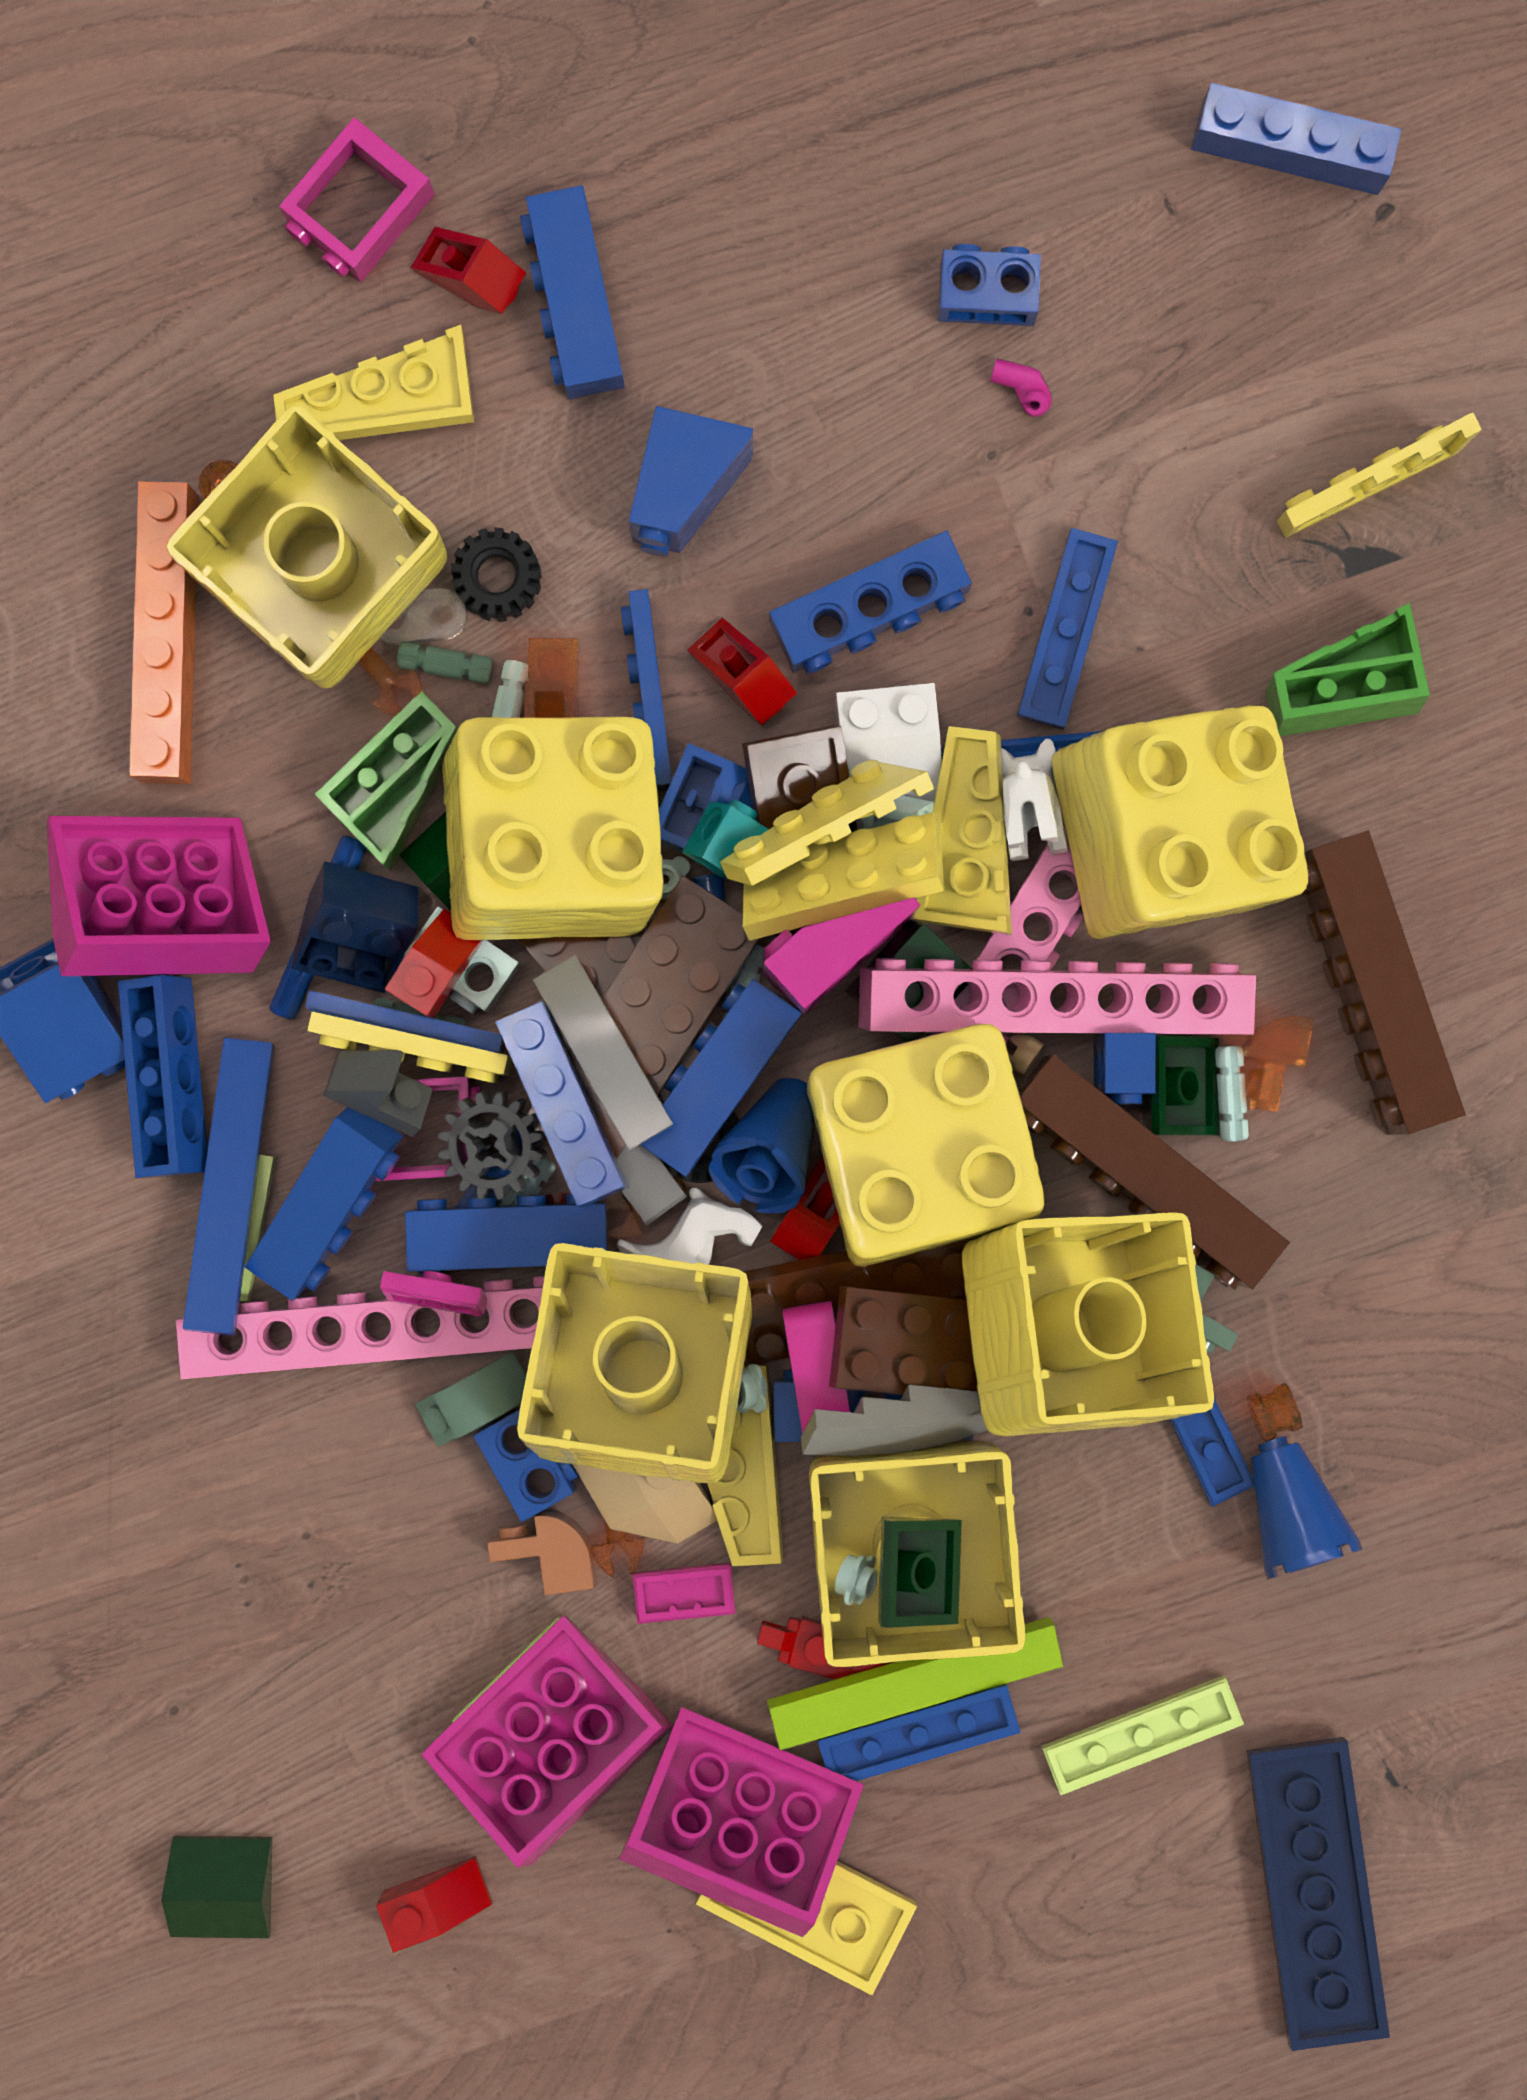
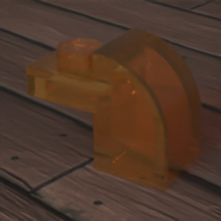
M529 638L528 681H525L524 718L579 717L578 638Z

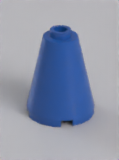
M782 1078L775 1081L715 1146L712 1152V1161L709 1165V1174L716 1187L733 1202L740 1205L742 1199L758 1204L755 1209L757 1212L765 1214L783 1213L795 1208L804 1194L815 1126L812 1108L807 1095V1083L797 1078Z
M1284 1436L1259 1444L1258 1447L1261 1454L1252 1457L1263 1565L1267 1580L1279 1577L1276 1570L1277 1566L1283 1565L1285 1573H1292L1343 1557L1341 1546L1347 1544L1350 1545L1353 1553L1363 1550L1359 1538L1299 1442L1289 1444L1287 1437Z

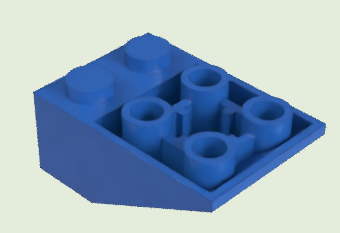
M688 743L659 808L661 844L682 853L710 801L729 804L734 799L752 808L746 768Z

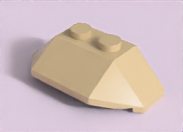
M573 1465L610 1529L679 1544L717 1521L713 1504L701 1483L629 1474L585 1465Z

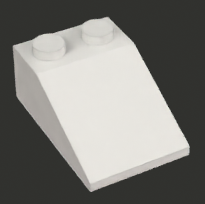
M935 683L836 693L837 725L842 726L849 777L851 776V770L855 766L868 760H877L882 763L927 771L934 789L920 797L916 796L914 791H909L903 796L935 802L942 764ZM865 818L856 820L858 830L864 829Z

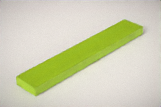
M1050 1617L1026 1623V1640L1023 1649L1015 1653L893 1662L768 1699L766 1701L779 1749L791 1748L1063 1667L1054 1623Z

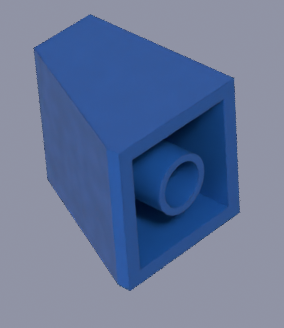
M655 407L629 518L632 540L634 543L640 544L639 549L641 551L662 557L668 556L669 551L681 553L751 462L753 456V428L664 407Z
M53 939L0 967V1037L44 1103L56 1097H59L61 1100L67 1099L82 1090L85 1086V1081L100 1073L103 1076H108L125 1066L121 1019L98 976H61Z

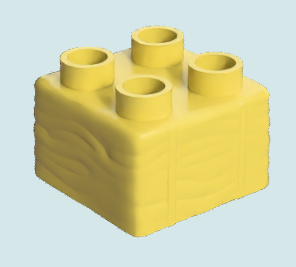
M299 405L291 406L276 420L236 468L169 539L167 545L170 556L202 587L210 592L234 616L307 680L325 689L332 688L342 681L392 623L439 574L447 561V551L436 525L415 508L404 496H401L367 463L344 446L329 429L322 426L305 408Z
M1248 705L1120 725L1086 737L1077 743L1061 748L1053 754L1052 768L1071 849L1084 921L1088 934L1092 938L1103 939L1124 933L1131 934L1151 928H1161L1212 917L1248 912L1300 895L1306 889L1308 884V868L1304 854V843L1300 835L1283 757V743L1278 732L1276 720L1269 708Z
M477 717L468 719L459 726L442 762L443 799L446 805L447 853L451 885L449 890L452 929L457 938L463 940H504L549 937H627L638 935L643 931L662 898L664 882L653 738L651 729L645 721L634 717Z
M992 1024L971 1025L863 1054L825 1062L815 1067L811 1072L807 1082V1095L814 1116L815 1128L819 1134L823 1159L835 1206L839 1214L848 1258L855 1266L872 1265L953 1242L984 1236L1022 1220L1038 1219L1045 1205L1043 1186L1038 1173V1165L1035 1161L1030 1132L1012 1073L1013 1069L1006 1043L1001 1031Z
M1156 1213L1115 1217L1022 1220L1016 1224L997 1229L982 1237L971 1240L965 1245L962 1251V1268L973 1361L978 1383L977 1390L984 1426L990 1433L1006 1437L1138 1426L1196 1413H1204L1213 1408L1214 1391L1210 1361L1206 1350L1202 1305L1197 1287L1196 1260L1193 1254L1191 1226L1186 1215L1183 1213Z
M566 1243L555 1244L550 1250L545 1270L537 1327L518 1419L517 1431L519 1439L540 1458L553 1462L585 1465L610 1471L696 1483H714L724 1476L729 1460L752 1319L751 1292L747 1274L739 1269L706 1265L705 1263L693 1264L649 1255L605 1251L603 1248H588Z
M976 1440L948 1443L903 1453L865 1456L818 1455L813 1459L809 1469V1485L824 1656L828 1664L834 1667H849L920 1659L1008 1654L1023 1649L1026 1637L1023 1600L1020 1588L1018 1542L1013 1508L1015 1502L1012 1493L1011 1461L1006 1452L991 1442ZM882 1516L962 1520L958 1624L880 1627L878 1622ZM848 1555L856 1557L862 1555L866 1558L868 1555H872L876 1558L874 1569L878 1570V1579L872 1595L868 1599L864 1598L860 1605L854 1602L852 1605L845 1604L844 1596L835 1592V1582L839 1568Z

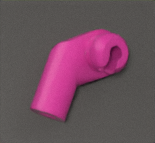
M996 358L990 382L1013 388L1027 415L1039 417L1045 414L1051 406L1052 397L1041 372L1033 367Z

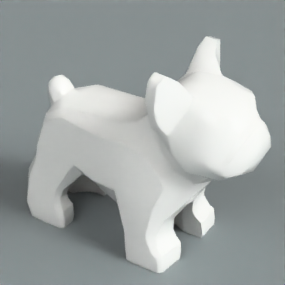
M1045 739L1035 754L1015 758L1008 751L1001 748L1003 817L1010 860L1029 859L1027 833L1034 827H1039L1041 840L1047 841L1051 855L1068 852L1062 811L1053 776L1052 756L1056 753L1054 743L1051 739Z
M692 1187L689 1190L691 1198L689 1204L665 1239L653 1244H634L619 1239L616 1245L620 1253L649 1255L693 1264L705 1263L709 1265L715 1236L736 1234L742 1244L751 1246L763 1225L744 1209L729 1207L709 1198L699 1188Z

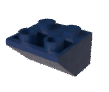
M324 861L308 897L291 969L385 993L387 984L396 972L418 929L419 887Z

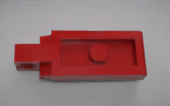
M802 1616L801 1619L789 1617L787 1627L762 1620L757 1636V1644L780 1651L778 1661L789 1664V1667L834 1680L892 1663L834 1667L828 1664L824 1656L821 1621Z

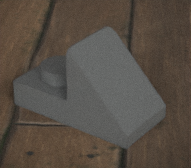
M340 1051L336 1055L323 1096L413 1137L421 1129L433 1089L398 1073L404 1054L402 1051Z

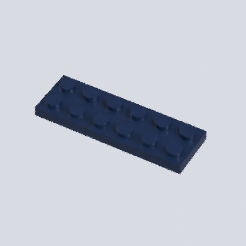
M1344 1737L1247 1750L1288 2045L1291 2051L1390 2038L1348 1741Z

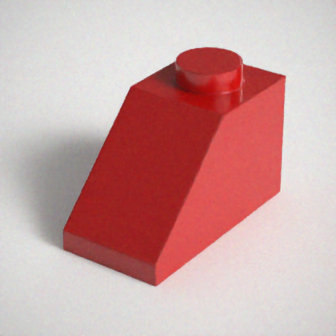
M434 227L410 267L419 275L469 304L499 314H503L506 307L514 301L518 294V287L527 273L488 239L439 227Z
M723 617L687 649L690 655L725 693L761 726L777 714L797 694L771 657Z
M443 909L410 948L385 990L424 1015L434 1019L484 940H463L457 938L452 929L451 912Z
M823 1155L808 1177L804 1194L795 1208L787 1211L769 1241L798 1260L819 1256L840 1224Z
M474 1856L385 1889L376 1907L392 1952L395 1953L444 1934L491 1906L493 1902L477 1858Z

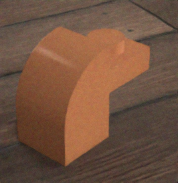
M543 1510L534 1515L536 1530L528 1531V1525L525 1523L499 1527V1535L492 1536L487 1543L490 1563L539 1556L544 1595L594 1589L596 1573L590 1540L584 1529L566 1514L553 1510Z

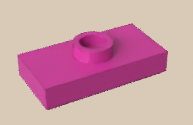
M383 1271L380 1289L389 1301L478 1317L484 1315L487 1297L482 1288L452 1283L453 1278L443 1273L424 1271L421 1278Z
M731 1562L639 1571L632 1574L637 1624L736 1613Z

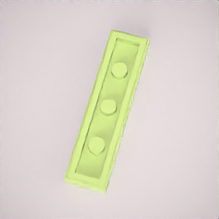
M1222 1675L1049 1742L1041 1747L1061 1796L1244 1725L1227 1679Z

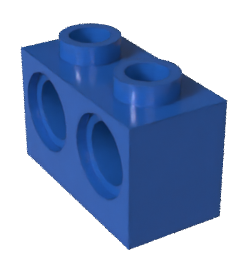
M958 244L953 246L952 250L943 249L940 263L938 321L1034 326L1039 310L1041 254H1029V249L1018 246L1004 247L1000 252L981 251L979 246L973 244ZM958 274H969L976 280L978 286L972 290L963 291L954 285L952 278ZM1007 276H1016L1024 282L1026 289L1020 293H1010L1003 288L1001 280Z
M1103 1033L1094 1036V1087L1116 1104H1142V1095L1154 1094L1156 1033Z
M519 1407L478 1430L473 1437L522 1523L573 1494L577 1488L573 1480L578 1478L579 1475L572 1464L540 1458L529 1448L518 1451L507 1445L504 1436L505 1431L509 1426L518 1425ZM538 1468L548 1470L555 1480L554 1489L548 1493L534 1491L528 1481L529 1473Z

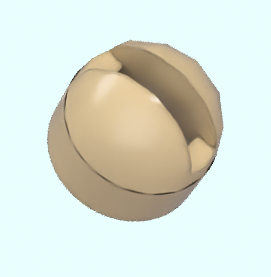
M1017 1033L1010 1036L1009 1040L1018 1048L1015 1051L1007 1047L1012 1069L1024 1077L1045 1044L1026 1033Z

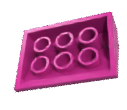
M48 817L47 837L52 935L61 976L254 972L271 941L241 818Z
M913 897L803 927L794 935L786 929L764 949L763 975L791 1006L802 1013V1018L908 923L920 907V904Z
M563 1615L455 1720L421 1756L514 1865L520 1868L533 1865L672 1729L673 1724L633 1680L567 1616Z
M681 1707L638 1808L619 1860L803 1938L817 1920L864 1784Z

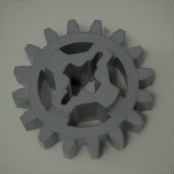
M488 1091L476 1093V1104L469 1098L458 1102L462 1114L454 1111L446 1114L444 1118L452 1126V1129L438 1132V1138L448 1142V1149L439 1152L438 1157L440 1159H451L453 1165L448 1168L445 1174L447 1177L457 1174L463 1177L459 1186L461 1191L464 1192L476 1185L477 1198L484 1199L490 1195L493 1188L497 1199H503L509 1196V1185L516 1192L527 1188L523 1175L528 1178H535L540 1174L541 1171L533 1164V1161L547 1157L545 1150L537 1148V1141L542 1140L546 1135L544 1131H534L532 1124L538 1120L536 1113L526 1116L522 1112L526 1100L520 1098L510 1105L508 1104L507 1091L497 1092L493 1101ZM483 1112L499 1114L491 1124L474 1119V1117ZM517 1129L522 1138L523 1148L519 1146ZM494 1135L497 1138L494 1146L499 1152L491 1155L488 1152L491 1144L485 1138ZM463 1142L466 1144L468 1160L464 1153ZM494 1166H498L504 1171L507 1169L511 1171V1173L503 1177L486 1176L487 1172L492 1170Z

